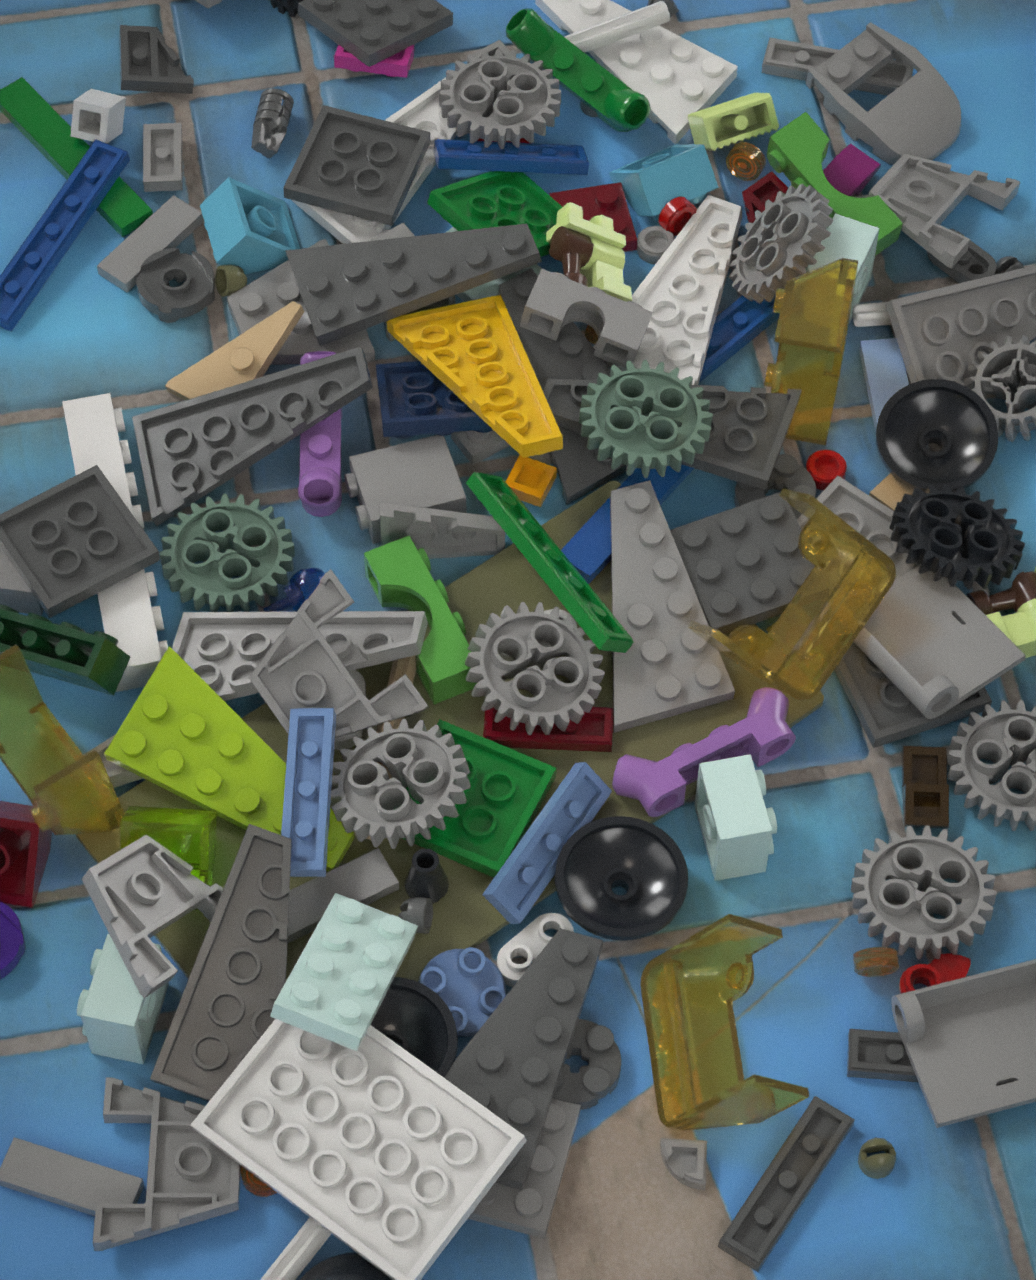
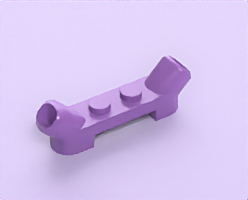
M332 351L306 352L300 358V365L337 353ZM342 408L300 434L298 494L303 508L313 516H329L335 513L341 505Z
M764 687L754 691L745 719L731 726L722 725L713 730L707 738L693 745L691 743L683 744L675 749L670 756L658 762L625 754L618 759L614 772L612 787L616 795L639 800L648 816L658 817L684 805L686 785L698 779L699 763L751 754L756 766L760 767L776 759L789 750L796 740L794 732L785 722L789 709V700L780 690Z

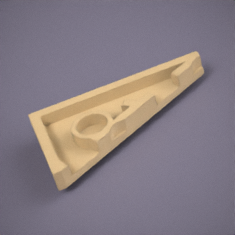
M292 301L178 374L165 385L168 392L183 400H189L263 377L303 315L302 305Z

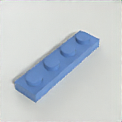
M334 708L290 709L281 835L290 838L292 841L290 877H326L336 728Z
M579 762L573 765L482 894L510 924H521L555 875L557 859L564 844L577 830L593 820L612 793V790L586 762Z

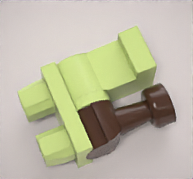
M571 202L567 203L557 212V224L546 232V241L550 243V249L548 250L550 256L562 262L563 275L567 276L570 280L588 287H597L606 294L623 301H632L631 287L624 284L623 278L625 253L622 248L626 246V236L614 231L613 219L600 215L594 216L590 221L583 219L581 206Z
M1036 567L1035 572L1019 573L1013 580L1011 588L989 596L984 590L967 593V597L1026 655L1025 658L1036 655ZM1014 609L1015 613L1001 616L1000 612H998Z

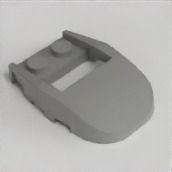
M871 22L866 25L865 31L816 69L812 67L808 70L806 85L809 89L816 86L823 94V106L831 116L836 115L845 125V133L854 141L860 138L873 147L872 153L888 164L894 165L903 154L934 160L949 148L960 134V104L954 91L944 78L915 47ZM892 59L900 63L905 61L917 70L914 76L868 112L848 95Z

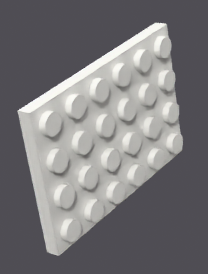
M277 1019L268 1027L191 1123L192 1128L392 1280H421L527 1141L522 1133L371 1025L358 1050L355 1051Z

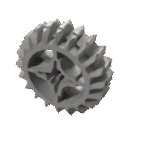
M1023 334L1019 343L1014 344L1012 337L1007 335L1005 346L999 348L996 342L991 341L990 348L992 352L989 355L978 351L977 357L981 364H969L968 370L973 377L965 378L963 384L978 394L991 409L997 423L998 437L1005 431L1007 440L1013 442L1017 433L1021 432L1024 440L1029 441L1031 439L1030 431L1036 429V406L1026 412L1024 411L1028 405L1036 402V377L1030 376L1028 364L1036 365V340L1030 346L1028 336ZM1010 366V368L1006 372L1002 374H997L1002 369ZM1022 379L1024 386L1018 388V384H1021ZM1018 388V391L1015 393L1014 397L1012 391L1017 390ZM987 394L995 395L997 399L1006 400L1008 413L1000 412L987 403Z

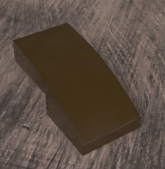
M903 746L902 799L904 827L925 828L927 825L930 828L948 829L949 784H947V747Z

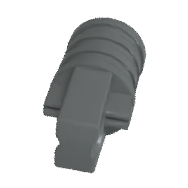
M272 88L263 91L260 97L253 124L251 148L267 158H271L278 152L287 132L294 104L293 98L287 92Z

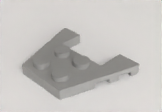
M903 154L869 191L868 197L879 195L903 223L901 231L944 265L952 269L967 252L970 239L940 224L966 195L1003 211L1017 195L1020 182L1010 178H1006L1005 183L988 180V173L976 170L970 175L950 171V164Z
M323 239L309 248L329 246L326 239ZM289 260L227 297L228 308L239 335L292 301L302 305L303 315L271 365L300 364V358L306 352L332 351L338 354L357 347H362L367 362L375 361V350L365 329L325 345H319Z
M331 569L324 574L314 592L305 600L283 634H280L249 676L250 681L288 735L290 709L334 708L336 713L335 738L383 724L385 721L390 722L416 714L429 708L406 674L368 700L321 634L319 628L355 603Z
M148 835L141 837L91 867L82 878L139 993L144 998L171 981L178 972L149 938L196 908L211 922L224 889L217 883L210 887L190 873L193 869L191 865Z
M106 1077L103 1108L104 1123H151L146 1202L144 1204H96L93 1233L94 1251H103L239 1210L241 1165L197 1133L191 1126V1123L205 1107L204 1105L188 1100L184 1104L161 1097L159 1091L146 1087L142 1091L124 1085L123 1080Z

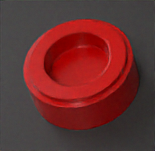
M686 197L674 198L662 209L658 223L666 231L672 232L674 236H677L692 215L696 213L697 208Z
M819 450L809 456L806 470L812 476L816 489L825 490L837 476L845 480L847 465L845 459L839 453L832 450Z

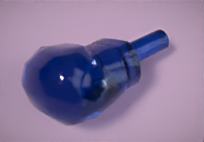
M314 567L300 569L289 579L290 585L283 587L286 597L263 608L264 612H280L290 606L297 612L305 600L314 592L325 573L322 569Z

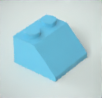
M704 144L671 145L609 172L613 183L621 182L625 198L637 215L653 216L654 220L659 219L662 209L674 198L686 197L695 205L703 202L708 192L719 188Z
M228 177L200 204L205 222L204 226L208 232L213 249V256L216 263L220 265L239 266L246 275L276 268L289 260L285 250L300 249L284 200Z

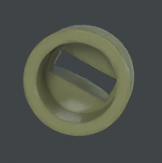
M220 265L216 269V288L222 297L230 296L248 283L247 276L239 266Z
M875 1137L866 1141L858 1155V1165L861 1171L868 1177L875 1179L888 1176L893 1171L896 1162V1152L892 1144L884 1138ZM878 1151H885V1152H886V1153H881V1154L872 1155V1156H869V1157H867V1154H866V1153H869V1152H878Z

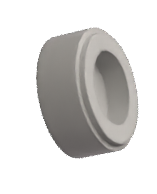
M650 226L643 229L637 237V254L643 261L656 264L674 241V234L666 231L661 226Z

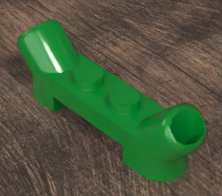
M522 9L510 19L506 26V37L523 53V56L530 54L531 64L542 60L543 70L552 69V78L558 79L560 85L594 110L598 117L607 125L619 132H628L638 129L646 122L651 110L649 100L643 94L633 91L554 30L533 9Z

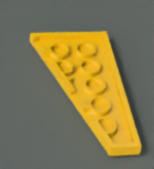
M501 294L405 314L386 321L387 331L523 458L563 449L562 434Z

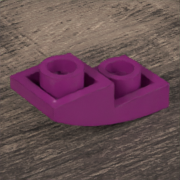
M850 143L827 165L823 173L827 181L837 191L853 197L854 194L858 196L879 170L881 164Z

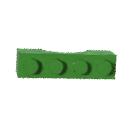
M804 112L770 136L767 149V159L776 172H783L794 188L797 189L800 184L806 187L810 185L830 201L828 205L833 208L829 215L830 218L833 219L836 213L879 228L875 256L899 239L903 223L879 195L867 198L847 196L837 191L827 181L823 173L822 162L826 157L830 139L808 113Z
M410 535L365 552V576L382 607H399L410 611H425L431 630L423 642L421 653L415 655L416 672L432 703L435 705L474 689L477 683L466 681V676L471 667L465 665V660L471 651L468 650L469 644L464 636L466 635L465 625L457 611L451 613L447 605L449 602L448 595L441 580L434 581L429 572L431 571V564L423 548L417 549Z

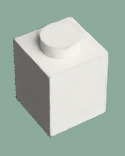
M90 89L76 98L73 103L70 136L92 142L96 139L108 144L123 131L126 97Z

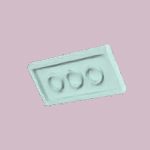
M335 893L275 1000L270 1017L357 1051L415 938L418 925Z

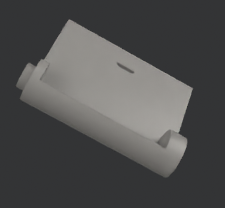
M920 564L869 597L862 589L857 587L843 589L838 592L831 601L830 618L927 719H934L1025 661L1026 655L956 585L950 587L948 578L942 577L937 582L933 581L934 573L931 571L923 574L918 573Z
M1036 959L892 996L891 1005L894 1021L936 1128L1036 1102Z

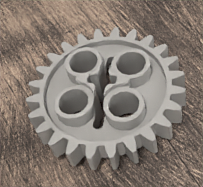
M501 49L496 50L495 56H489L485 50H481L480 59H476L469 54L467 55V64L456 61L455 71H446V80H441V91H439L442 118H447L448 128L457 127L458 137L469 133L470 143L472 144L481 138L484 139V147L486 148L491 145L492 141H497L500 149H504L506 141H511L517 148L520 145L521 138L533 143L534 132L545 136L546 126L554 127L555 117L560 115L561 90H559V80L552 79V69L543 70L542 60L531 64L530 54H526L519 59L516 58V50H512L508 56H503Z
M800 184L797 189L789 186L786 194L779 191L775 202H771L768 199L765 204V210L763 212L758 210L755 212L756 220L753 223H746L745 227L748 231L746 235L738 237L737 240L741 245L732 251V255L736 257L729 264V267L734 270L729 275V278L734 281L732 287L751 302L754 300L759 304L763 299L771 302L775 294L782 297L786 286L792 289L795 288L796 278L799 275L805 278L807 276L805 268L808 265H815L817 263L814 258L815 254L825 249L821 245V241L830 236L831 233L826 228L833 223V219L829 217L833 211V208L828 205L830 201L812 186L806 187L803 184Z
M521 602L516 614L508 605L504 606L500 615L501 618L491 613L487 620V625L480 624L475 633L476 637H472L468 646V650L471 652L468 653L465 660V665L471 667L466 676V681L477 683L471 693L472 697H486L481 707L482 711L494 707L498 710L494 721L499 722L507 716L511 719L510 730L512 731L517 728L520 722L525 723L528 735L532 734L536 725H540L544 734L549 735L554 723L562 732L566 730L570 720L578 724L584 712H590L595 703L594 699H597L602 689L599 684L605 675V671L598 669L603 660V655L591 654L596 645L592 640L584 641L585 632L581 627L575 630L571 626L574 621L572 615L568 616L564 621L559 619V607H555L549 615L544 613L541 602H538L534 612H529L525 602ZM536 640H545L551 645V647H544L540 645ZM499 653L510 655L514 661L504 660ZM555 675H562L568 678L571 683H563ZM512 678H514L513 680H510V681H507V682L503 681V680H507V679H512ZM518 689H525L534 697H525L520 694Z
M1002 700L999 711L996 712L989 704H986L982 717L975 712H971L968 724L961 722L958 727L957 736L952 737L947 765L951 766L948 780L957 781L954 794H968L964 807L967 809L978 805L980 807L978 819H983L989 813L995 815V827H998L1003 819H1007L1010 821L1012 831H1016L1019 821H1025L1030 831L1035 829L1036 750L1034 749L1036 748V706L1031 712L1026 711L1024 701L1019 700L1016 710H1011L1008 703ZM1011 736L1022 737L1026 741H1017ZM980 759H988L995 764H985ZM998 780H1001V781H1000L999 783H997L996 785H990V784H993V783L997 782ZM1009 789H1019L1022 792H1024V794H1015L1011 792Z
M402 719L399 728L392 729L389 721H385L383 732L377 733L372 727L367 728L369 736L367 740L364 741L354 736L352 739L356 748L354 750L344 748L340 750L344 762H333L335 776H332L331 805L337 821L342 822L347 833L354 831L360 842L370 836L373 846L378 847L384 838H388L391 848L395 849L399 838L405 837L409 846H413L416 834L421 833L425 839L429 840L431 839L429 828L432 826L445 830L446 826L443 817L457 818L459 815L455 804H465L467 802L463 790L469 789L471 785L467 776L470 770L460 744L455 745L452 734L448 733L442 736L438 725L433 726L427 731L424 721L419 720L412 729L409 728L407 720ZM377 762L383 763L388 768V771L393 778L390 779L386 769ZM406 787L409 788V791H410L411 796H412L415 800H417L418 802H420L421 804H416V803L410 798L409 793H408L407 790L405 789Z
M927 825L922 835H916L913 828L907 826L906 837L903 838L894 830H891L889 833V844L876 838L873 851L864 849L862 863H856L855 878H852L851 892L854 893L852 908L859 909L858 923L870 922L868 928L869 937L882 933L883 948L888 947L893 942L898 943V955L901 956L907 951L908 947L915 949L917 959L922 958L924 949H930L936 959H940L941 947L945 946L955 955L958 952L959 940L970 947L973 945L974 933L983 935L986 921H991L994 908L992 906L996 898V891L992 890L995 877L994 875L987 874L989 864L987 860L976 861L977 847L964 851L962 849L964 837L960 836L953 842L947 841V829H943L938 837H934L931 834L930 826ZM902 865H912L917 869H905ZM943 879H955L959 883H948ZM897 900L902 902L903 904L892 905L887 901ZM940 914L944 916L945 919H935L930 915Z

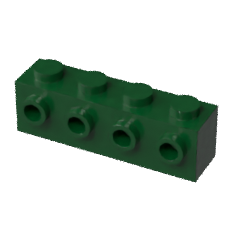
M0 604V663L115 695L131 658L117 647L119 641L116 638L100 631H95L94 634L86 633L78 626L67 622H61L60 625L54 624L47 618L31 612L27 616L22 615L18 611Z

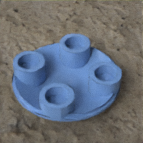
M473 947L452 949L438 954L427 963L418 980L419 983L438 994L446 1003L455 1021L457 1037L474 1036L506 997V986L501 972L481 950Z

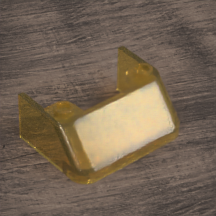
M838 259L788 280L785 289L777 288L773 312L780 313L774 342H779L776 364L768 362L764 386L771 387V393L787 394L788 389H802L798 406L785 439L826 446L845 351L859 260Z
M783 488L779 496L809 519L798 539L801 555L814 565L808 577L768 634L762 629L749 624L738 626L728 637L717 629L693 620L688 625V628L732 662L787 696L797 700H808L817 695L892 587L896 578V568L889 556L812 495Z
M14 645L0 654V760L34 806L29 811L43 833L50 829L54 835L58 836L113 832L128 823L98 752L94 750L85 756L81 753L43 702L19 647Z
M728 914L653 958L645 966L640 982L658 1116L666 1127L686 1131L758 1124L809 1097L808 1088L756 1074L744 1080L732 1002L745 995L753 984L754 966L752 955L783 938L782 929Z

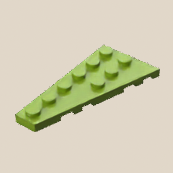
M169 646L104 753L106 760L245 830L251 824L281 835L286 763ZM331 808L326 871L328 872L340 865L355 838L353 831L349 833L345 831L342 822L337 821Z

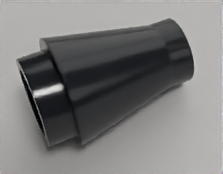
M420 849L413 855L412 865L405 879V890L410 898H430L432 904H434L447 893L449 887L448 877L439 862L437 853L431 849Z

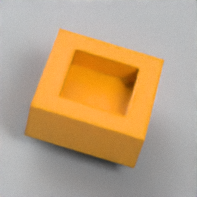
M519 455L505 482L521 501L541 507L557 477V468L528 457L523 458Z

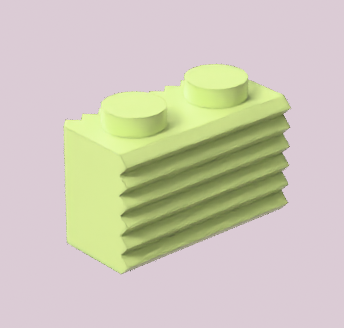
M755 92L688 114V122L694 144H704L705 149L709 151H716L717 148L722 149L723 146L729 147L730 144L743 142L744 139L750 140L751 137L770 133L771 130L777 131L779 127L770 93Z

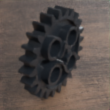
M931 484L927 485L925 492L917 487L914 488L912 495L905 493L902 501L897 502L889 529L893 530L890 537L891 541L898 542L896 552L908 553L905 561L907 564L918 562L920 564L918 573L933 572V581L935 582L939 581L942 577L948 578L950 587H954L957 581H962L969 590H971L974 582H977L983 589H987L990 581L1000 585L1003 577L1011 578L1013 570H1016L1019 565L1025 543L1020 541L1023 531L1015 529L1017 520L1005 519L1008 511L1006 508L995 510L993 508L994 499L983 502L979 500L980 492L978 491L974 492L971 496L966 495L963 486H959L957 492H952L947 484H943L941 491H938Z

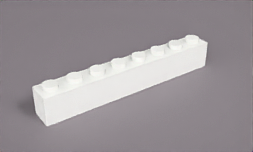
M110 393L62 401L75 474L78 475L98 465L144 529L140 504L132 506L130 498L138 496L134 472L126 473L124 464L132 463L128 440L119 441L118 432L126 431L121 407L113 409ZM143 569L97 593L104 633L116 638L119 641L117 647L131 657L116 692L145 687L168 649L167 640L158 642L157 631L164 630L160 605L152 607L150 597L158 596L153 571L145 573Z

